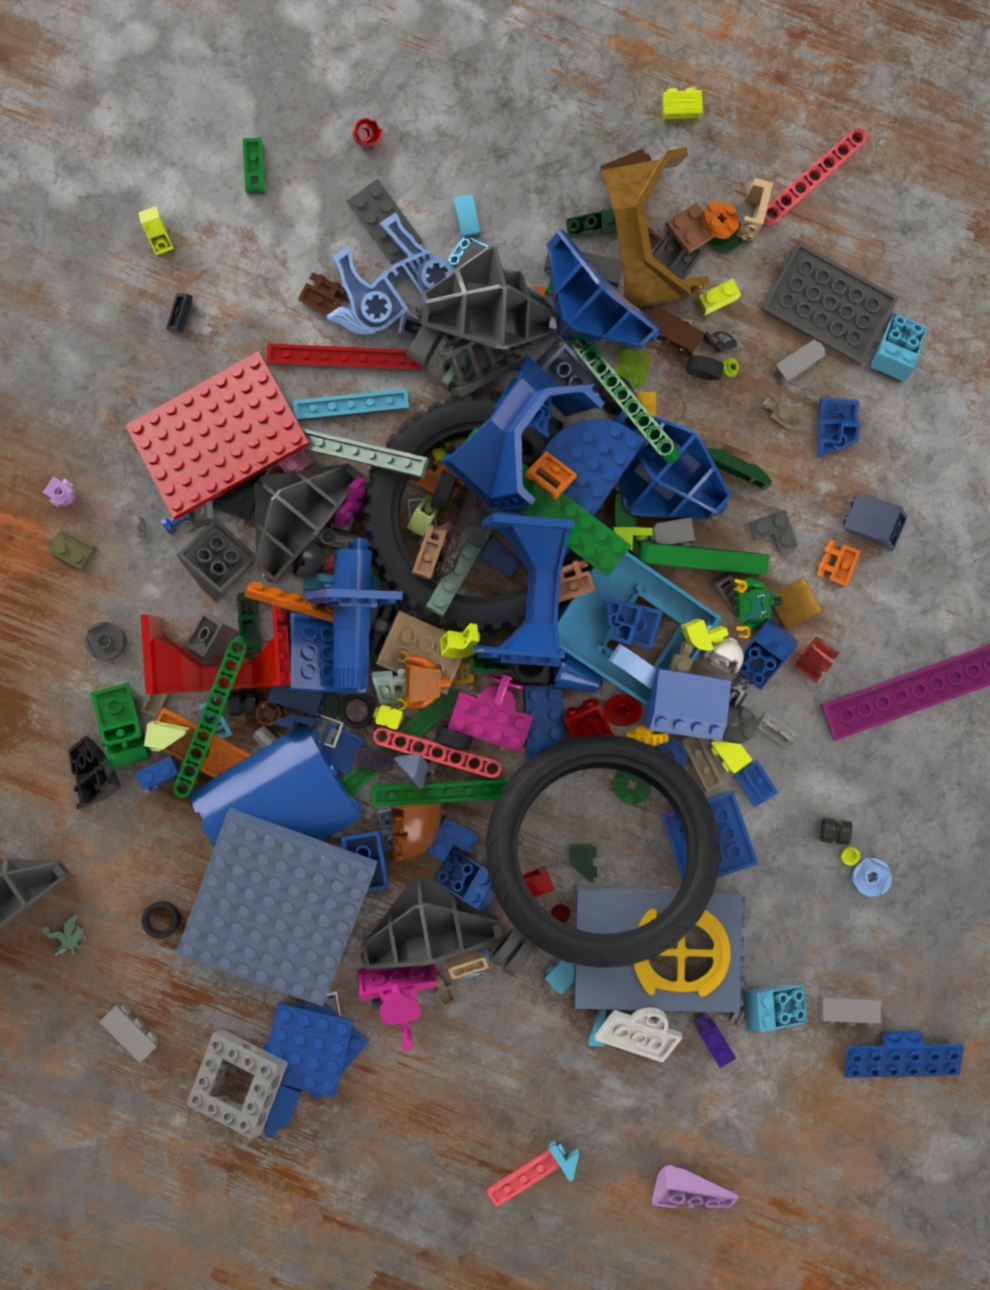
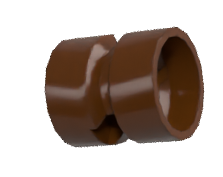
M271 701L260 703L256 709L258 722L265 726L275 725V720L283 718L284 715L282 706Z

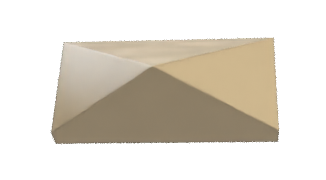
M474 950L453 957L447 968L453 980L487 969L489 966L485 955Z

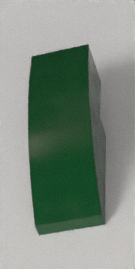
M245 592L238 593L239 633L249 643L246 654L261 653L258 600L244 597Z

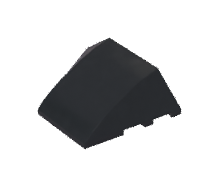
M84 736L68 750L71 772L73 775H76L77 784L74 786V792H78L79 803L76 804L77 810L106 800L121 788L113 766L104 752L90 737Z

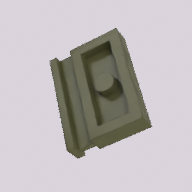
M61 527L48 552L83 570L96 546Z

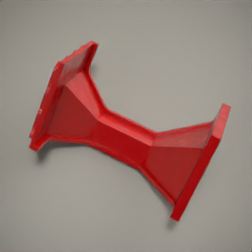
M272 606L274 637L255 660L242 663L232 689L291 685L288 643L290 626H286V624H289V613L285 612V609ZM149 614L140 615L145 694L211 691L221 663L205 664L165 635L163 617ZM235 662L227 663L230 668H236ZM220 678L222 685L229 686L228 679Z

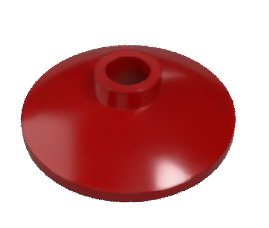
M615 695L605 703L604 715L613 725L629 726L640 719L642 705L640 701L631 695Z

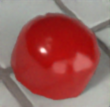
M362 118L353 125L352 136L358 145L368 148L375 146L381 140L383 130L378 126L376 120Z

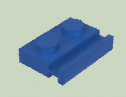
M758 760L734 774V777L754 807H757L778 793Z

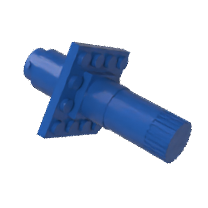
M365 538L349 540V549L334 550V589L303 592V600H309V604L327 603V608H333V688H368L371 608H377V605L396 604V600H402L403 591L371 590L372 551L368 550L370 545L368 539Z

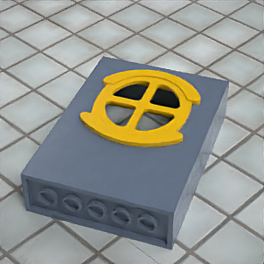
M576 886L575 928L581 931L600 934L620 933L638 928L659 916L671 904L679 889ZM737 890L713 891L703 915L695 924L710 935L714 944L712 949H687L684 936L678 942L677 948H669L657 955L677 957L676 981H669L659 976L652 969L649 959L630 966L596 968L575 964L573 994L575 1009L639 1010L653 1007L662 1011L740 1013V1007H743V995H740V987L743 988L744 978L741 976V968H744V956H741V948H744V937L741 936V929L745 928V918L742 917V909H745V898ZM686 957L713 958V965L705 975L691 982L685 981Z

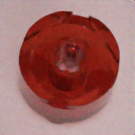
M815 637L794 666L817 683L823 675L821 672L824 671L826 673L833 664L830 660L833 661L839 652L821 638Z

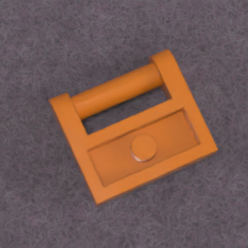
M546 451L531 466L524 477L528 480H533L550 493L554 500H557L576 479L577 474ZM539 471L558 486L557 489L536 472Z

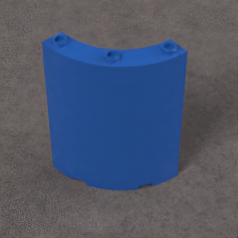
M307 724L301 725L189 794L196 814H201L203 819L201 825L213 847H215L229 808L321 841L362 817L360 802L357 798L353 799L338 778V771L334 764L329 763L318 741L319 734L314 727L311 729Z

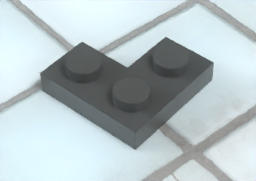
M786 510L748 522L754 541L773 535L778 552L798 546Z

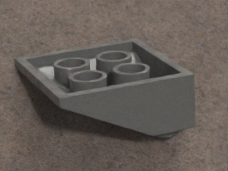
M216 519L176 555L200 588L215 602L237 582L256 560V554Z

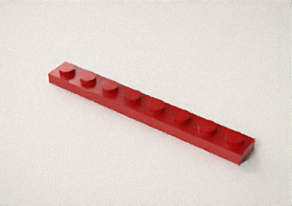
M268 343L267 349L268 364L420 371V364L407 357L408 350L273 343Z

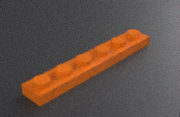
M250 582L245 590L244 597L333 622V608H327L326 603L309 604V600H303V597L297 593H288L279 588L264 586L259 582Z

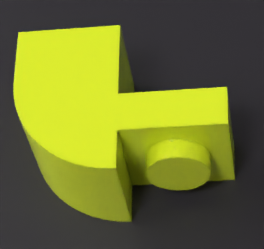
M695 619L680 625L686 641L693 645V647L701 650H713L712 642H721L724 640L723 637L729 635L727 628L722 626L707 631L705 622L701 619Z
M470 623L463 632L448 630L440 639L441 657L466 658L476 654L473 653V645L477 646L480 640L477 624Z

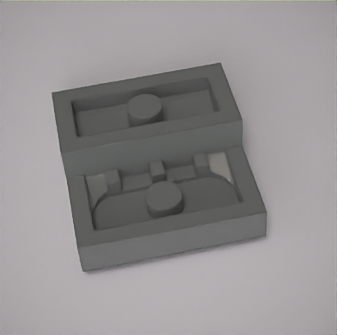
M669 231L652 255L676 276L685 279L705 249L700 246L688 254Z

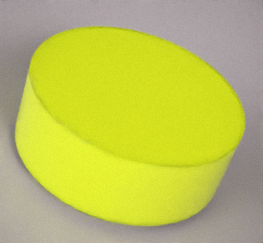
M847 846L841 850L840 859L844 864L854 866L860 861V852L855 847Z

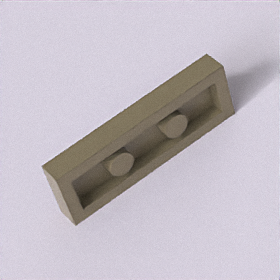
M688 736L682 739L681 742L686 748L687 754L705 791L709 792L723 785L724 783L702 738Z

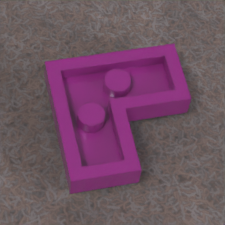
M358 476L348 486L347 500L336 510L334 526L341 529L352 520L356 513L361 512L363 506L362 499L366 491L364 488V478Z

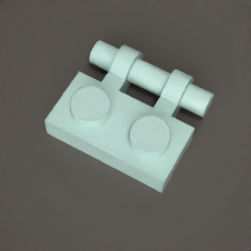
M404 669L397 671L398 676H393L392 671L373 672L372 679L380 705L396 704L399 702L397 700L400 697H405L406 673Z

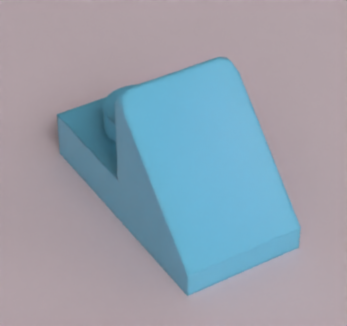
M554 1140L548 1144L549 1150L569 1182H571L576 1170L579 1149L577 1148L565 1156L567 1153L562 1144L558 1145Z

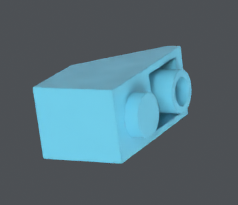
M561 959L555 965L551 963L544 970V979L561 995L574 982L575 964Z

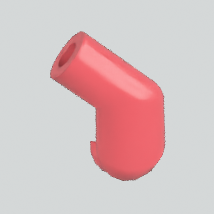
M333 552L325 557L326 563L323 571L326 574L334 573Z

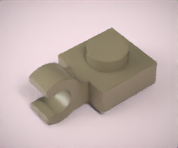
M767 398L761 404L763 408L771 412L769 418L783 428L787 427L796 413L795 410L782 401L776 405L775 402Z
M682 642L679 654L673 653L669 670L690 673L693 658H690L689 655L693 650V645Z
M440 972L437 973L438 989L433 993L443 1010L459 1002V998L452 984L445 985Z

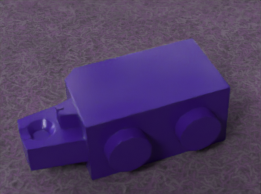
M703 1013L697 1015L696 1018L701 1025L697 1028L698 1033L719 1068L737 1059L712 1019L707 1022Z

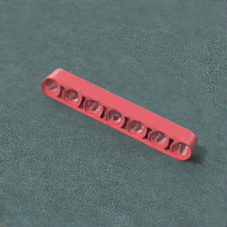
M861 128L853 129L768 204L764 224L767 226L776 224L855 154L866 141V132ZM852 137H858L860 139V142H854ZM838 149L845 150L846 155L839 154ZM825 161L830 162L831 165H832V168H827V167L824 165V162H825ZM815 174L818 180H812L809 175ZM799 186L803 188L804 192L798 193L795 190V187ZM781 199H787L790 205H783ZM767 212H773L775 218H769Z
M377 726L373 731V739L376 744L408 754H421L425 759L490 778L498 777L501 773V765L496 759L460 750L386 726ZM379 731L387 733V737L384 740L376 738V734ZM399 736L405 738V743L401 746L395 744V739ZM422 742L424 747L422 750L416 751L413 749L414 744ZM436 747L442 749V753L439 756L432 755V750ZM453 753L461 755L460 759L456 762L450 760ZM472 758L479 760L476 767L469 766V761ZM492 763L497 765L496 771H487L488 765Z

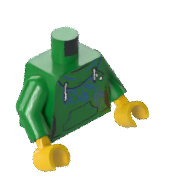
M754 578L735 579L734 582L738 583L733 589L736 591L737 619L743 625L737 626L736 630L742 631L741 635L738 636L739 638H748L751 631L772 615L771 607L781 605L780 594L770 595V590L764 583Z

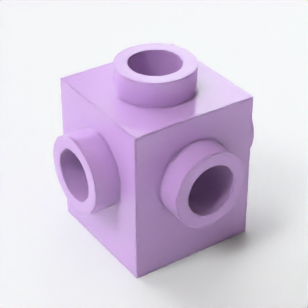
M53 476L43 493L50 497L49 501L54 505L67 507L68 504L71 505L74 502L77 491L72 488L74 484L64 479L61 481Z

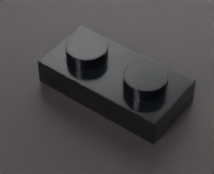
M176 293L166 330L178 333L183 332L188 312L192 306L193 296L185 293Z

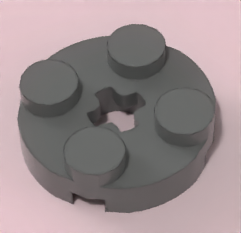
M98 622L87 631L85 647L89 654L97 659H113L124 648L123 632L113 623ZM102 636L109 638L107 646L100 644Z
M740 706L738 710L729 707L727 725L723 737L731 743L740 744L747 742L755 735L757 729L755 715L744 706ZM735 719H739V722H742L739 730L732 726V723H735Z

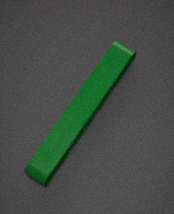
M641 542L639 560L649 564L766 575L768 573L770 555Z

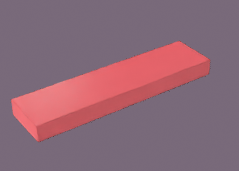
M548 1149L486 1189V1192L497 1208L560 1166Z

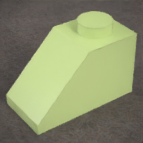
M429 493L425 495L406 527L422 537L426 534L428 525L432 524L439 512L438 509L430 506L433 496Z
M151 721L147 724L144 746L150 747L152 751L159 752L190 732V728Z

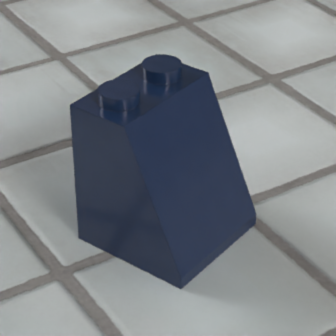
M858 492L857 497H854L851 502L852 509L849 515L847 514L844 518L843 525L848 533L894 551L908 518L906 512L901 506Z
M289 685L272 686L268 701L319 717L320 714H323L326 703H324L326 695L329 696L330 693L289 690Z

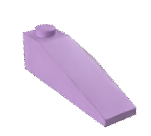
M668 1165L664 1166L657 1175L652 1205L676 1208L677 1204H688V1208H694L696 1205L705 1204L707 1208H731L738 1200V1195L685 1169Z

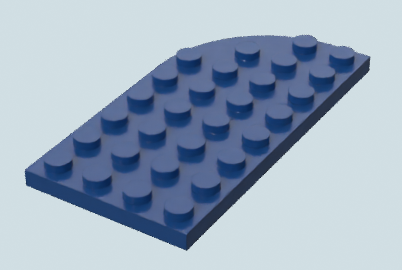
M587 419L573 423L558 432L547 444L541 456L547 451L577 474L576 479L566 488L563 494L594 516L646 440L620 423L606 419ZM539 471L536 472L539 476H541L555 488L558 487L555 483H553L542 473H540ZM517 508L500 513L527 516ZM567 546L565 550L564 559L571 550Z

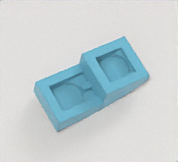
M473 195L455 197L454 203L462 238L481 234Z

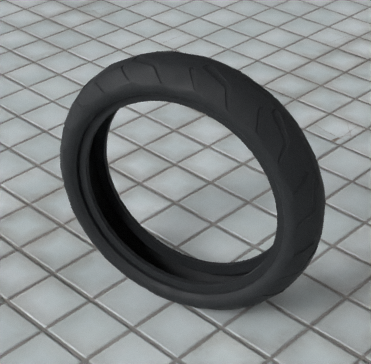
M610 734L585 735L545 748L525 762L505 784L494 805L486 835L487 871L494 894L513 926L534 945L563 961L596 968L624 967L651 959L663 953L679 942L701 918L712 897L717 881L720 864L719 835L714 815L704 792L686 769L669 755L650 744H645V742L637 741L633 738ZM605 768L635 775L656 788L667 799L680 820L687 851L686 868L681 886L671 904L659 916L638 928L620 933L600 934L570 927L553 917L538 903L523 878L518 859L517 843L519 830L527 810L538 795L550 784L577 771Z

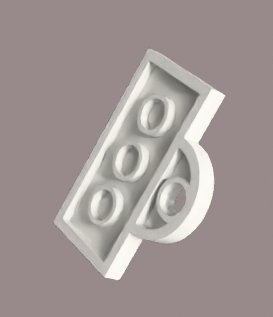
M647 1007L635 1011L632 1015L613 1010L595 1034L596 1041L663 1063L681 1041L682 1033L668 1028V1019L662 1010Z

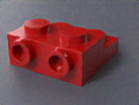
M587 699L582 703V706L578 708L570 707L562 715L572 738L594 734L613 735L597 699Z

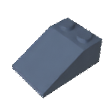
M557 339L536 361L561 387L595 384L591 389L594 391L601 384L574 351L560 339Z

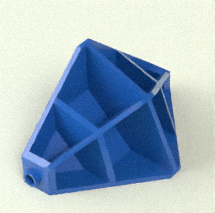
M563 229L559 230L546 244L550 257L554 310L558 313L556 332L564 340H573L578 335H584L589 341L618 342L642 348L649 339L653 342L659 336L660 332L658 330L661 326L625 299L591 265L570 236Z
M624 410L615 418L614 422L626 426L646 440L619 479L623 508L631 516L712 519L718 512L721 514L728 507L726 502L732 496L702 438L696 432L687 427L652 416L680 452L679 458L675 462L668 463L659 455Z

